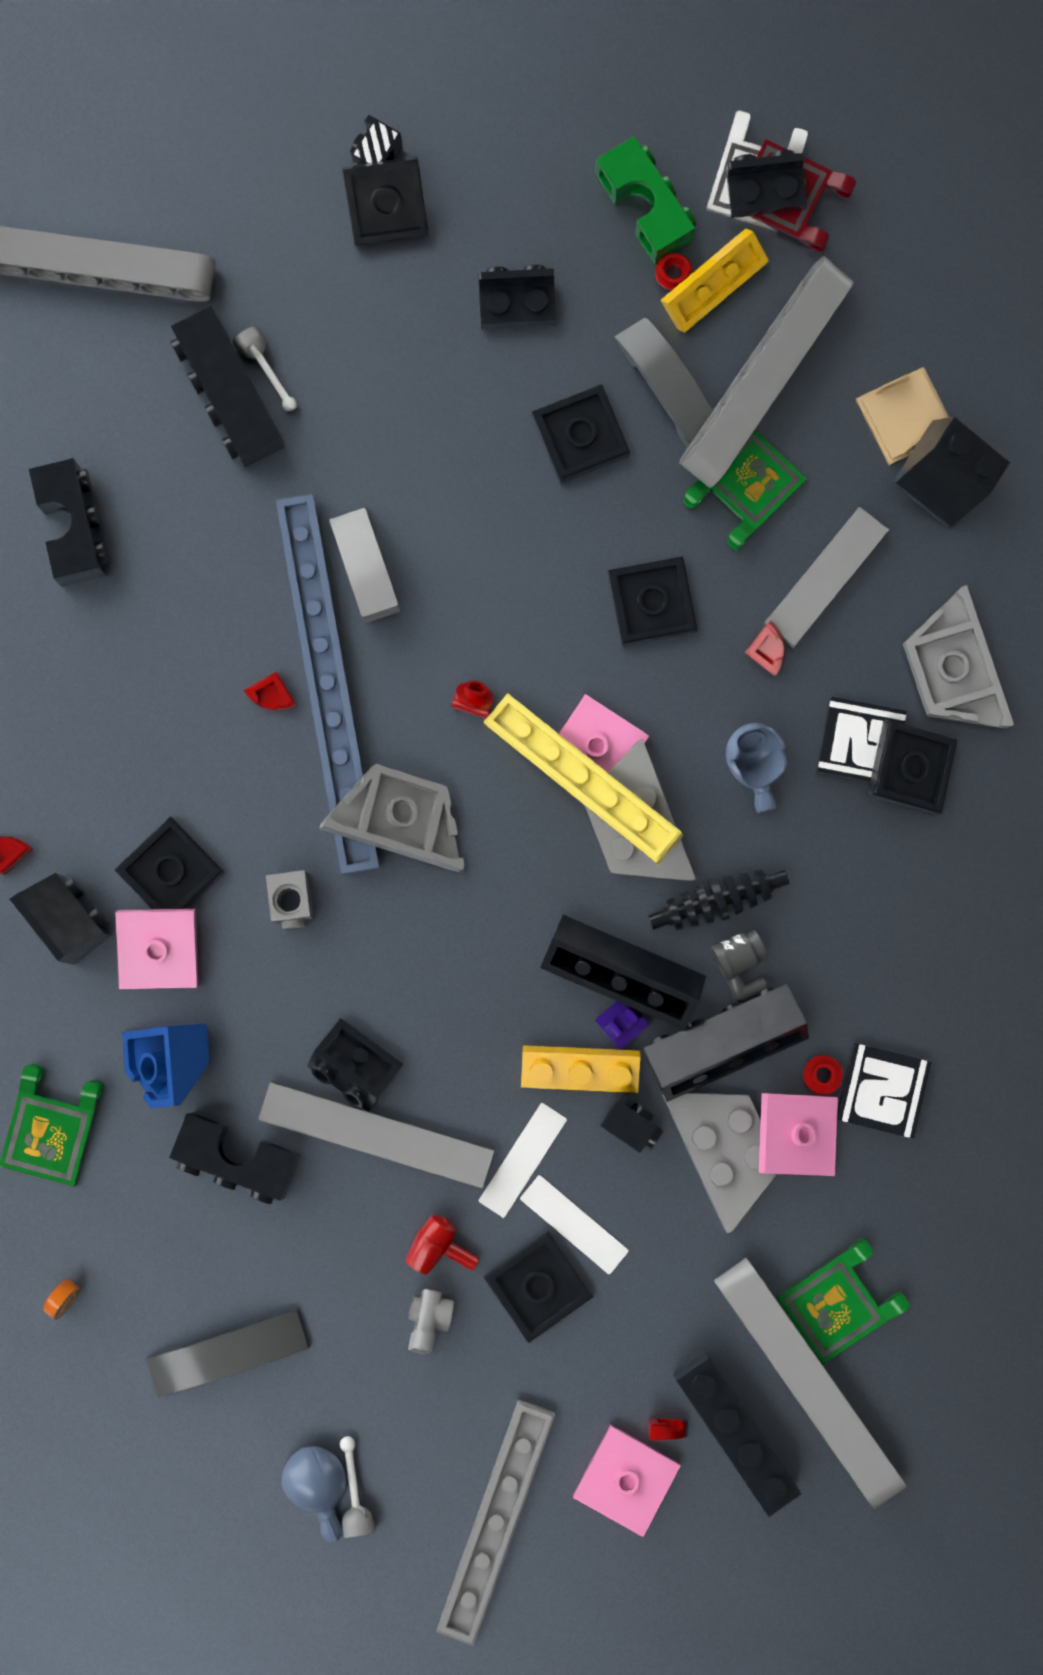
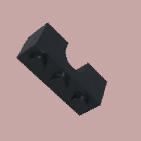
M74 458L30 468L29 474L36 504L45 515L56 512H66L71 515V526L68 532L61 538L45 542L54 580L61 587L105 577L103 564L109 563V558L104 542H98L95 528L101 525L96 506L89 505L87 492L92 491V485L87 469H81Z
M186 1113L169 1157L178 1161L177 1169L195 1176H199L200 1171H204L215 1176L213 1180L215 1184L231 1190H235L236 1186L240 1185L252 1190L250 1197L267 1204H272L274 1199L278 1201L284 1199L301 1154L268 1141H261L251 1161L246 1164L234 1163L226 1156L223 1149L224 1137L229 1126L195 1113Z

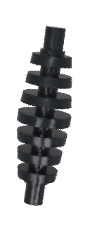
M762 869L754 870L755 880L752 881L747 872L739 873L740 885L737 886L731 875L724 876L723 881L726 889L722 891L716 878L709 880L710 895L706 896L702 884L694 887L697 899L691 901L689 893L686 891L680 894L682 904L676 906L674 898L666 901L667 907L664 910L648 915L652 929L673 925L675 930L684 929L682 924L684 919H688L690 927L699 926L697 919L699 914H702L706 924L714 923L712 914L714 909L717 910L721 921L729 919V913L726 905L731 904L735 915L744 912L741 900L746 899L751 909L758 905L756 895L761 894L764 902L771 899V892H774V889L789 885L787 873L785 870L768 875V873L764 874Z

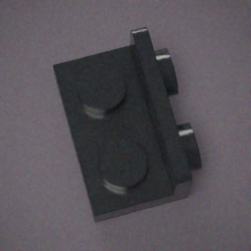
M780 150L774 152L770 157L756 158V155L744 154L735 157L734 161H729L727 163L726 177L731 218L806 210L807 201L803 173L804 154H794L793 150Z
M529 265L524 267L523 270L508 271L505 267H491L486 272L478 273L481 329L556 325L554 269H546L543 265Z
M340 1018L314 1050L307 1066L320 1082L331 1084L341 1091L344 1098L351 1105L370 1111L377 1099L400 1071L403 1064Z

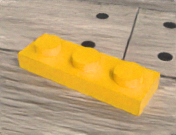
M745 228L661 299L662 304L678 330L684 333L769 262L755 233Z
M523 1045L521 1088L638 1093L640 1051Z

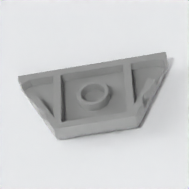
M967 585L963 586L903 643V647L928 717L1007 729L1012 727L1014 723Z
M641 739L632 746L608 773L676 827L643 739ZM586 807L610 873L686 881L696 879L681 840L665 859L657 865Z
M379 764L373 765L320 824L319 829L455 872H460L464 868V860L459 858L455 839L458 832L455 819L450 813L452 804L448 787Z
M686 1093L666 1102L662 1094L722 1226L728 1234L735 1229L777 1175L758 1173L761 1120L749 1095Z

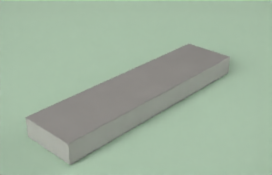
M859 506L764 622L763 626L772 621L780 630L784 642L793 649L884 538L889 529Z

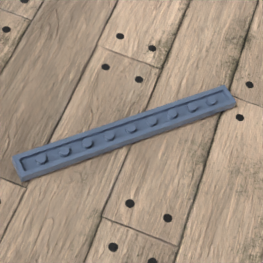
M308 494L275 501L331 813L364 774L314 495ZM334 834L341 875L380 869L377 848L375 846Z

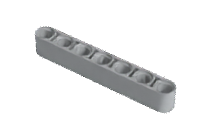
M0 226V274L203 302L210 300L216 261L204 254Z
M825 256L820 258L808 271L681 457L679 464L707 487L711 488L728 470L852 287L853 280Z
M744 1258L716 1278L714 1282L872 1508L876 1510L907 1486L747 1258Z

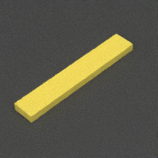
M507 693L484 720L483 723L657 865L665 859L684 836L679 829L510 694Z

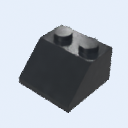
M956 417L932 420L892 483L947 528H950L990 495L1010 462Z
M54 873L9 899L59 962L75 965L111 936L104 928L109 922L97 907L88 908L81 899L85 892L72 876L66 879L64 876Z

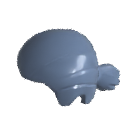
M749 723L740 727L730 737L726 747V761L734 777L743 786L753 788L755 793V809L757 813H764L776 809V800L770 790L771 784L786 770L787 760L784 754L786 744L772 727L760 723Z
M317 1446L303 1447L294 1453L284 1466L282 1487L286 1497L295 1506L308 1512L317 1513V1518L321 1521L322 1537L326 1542L334 1543L343 1535L342 1523L335 1515L334 1507L345 1494L347 1477L340 1460L332 1452Z

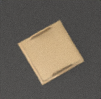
M924 367L856 398L889 466L910 456L932 420L949 417Z

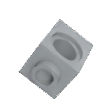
M305 870L266 875L271 922L281 924L282 930L303 928L305 927V920L314 919L309 875ZM288 891H296L300 895L298 908L290 912L284 911L281 907L282 896Z

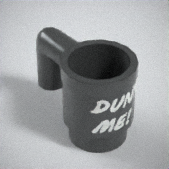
M755 930L746 934L740 933L719 944L716 943L710 946L714 961L721 975L726 980L735 1001L745 1002L768 988L763 977L744 984L740 975L758 966V962L768 958L765 947Z

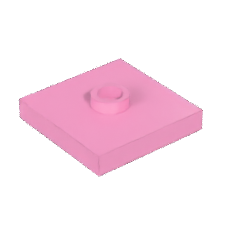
M586 694L559 733L607 773L637 741L643 739L645 744L649 738L648 734Z
M196 909L118 910L116 912L119 989L198 987Z
M762 1093L758 1173L835 1176L838 1097Z
M610 1424L580 1480L573 1498L644 1537L681 1464Z

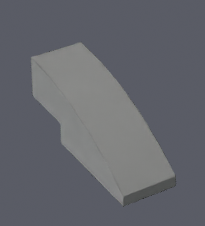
M362 508L329 519L364 624L400 612L366 509Z

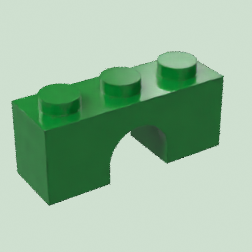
M633 136L596 158L595 175L614 204L630 196H639L649 202L652 210L636 221L635 236L654 265H656L663 256L676 253L693 242L696 220L687 206L681 207L675 198L676 191L670 179L666 175L661 177L655 168L656 161L647 145L641 146L636 137Z

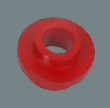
M678 253L667 254L657 263L655 271L656 280L662 288L672 291L693 273V267L685 256ZM670 269H677L681 276L673 279L668 276L667 272Z
M820 1055L813 1057L807 1062L803 1070V1079L806 1086L812 1092L826 1095L838 1089L843 1079V1072L840 1064L834 1058ZM822 1067L827 1068L830 1072V1078L825 1083L820 1082L816 1076L817 1071Z

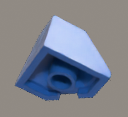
M206 1024L165 1026L122 1032L125 1072L132 1082H140L146 1091L143 1098L149 1107L158 1108L181 1105L209 1064L210 1044L207 1037Z

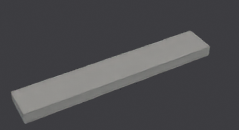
M273 1082L269 1083L258 1120L482 1189L494 1154V1150Z
M518 1399L436 1632L474 1646L550 1432L555 1412Z

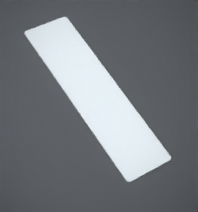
M541 1103L478 1201L504 1218L567 1119L544 1103Z
M539 1175L520 1197L522 1202L607 1274H611L629 1252L626 1247L542 1176Z

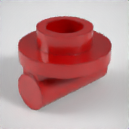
M468 681L457 686L451 707L486 719L490 714L494 696L485 684L479 681Z

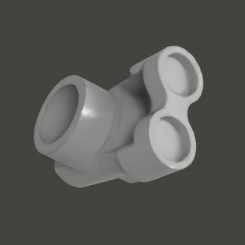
M427 1289L422 1290L420 1298L413 1297L409 1320L415 1321L414 1331L411 1332L408 1351L427 1355L433 1352L435 1330L447 1332L453 1312V1300L441 1298V1292Z

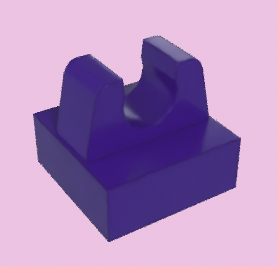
M618 1001L595 1020L619 1050L650 1025L637 1009Z

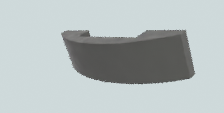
M645 317L614 336V340L634 370L638 368L676 425V433L686 448H688L713 410L676 352L658 329Z
M297 1309L208 1340L148 1357L146 1360L157 1397L276 1361L308 1349L309 1345Z

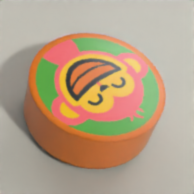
M71 1280L63 1281L49 1295L44 1303L43 1311L52 1319H59L75 1302L81 1288Z

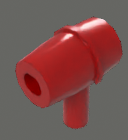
M431 1215L424 1226L417 1231V1236L405 1261L417 1272L428 1275L443 1255L471 1271L478 1264L479 1257L452 1242L457 1230L448 1219L439 1215Z

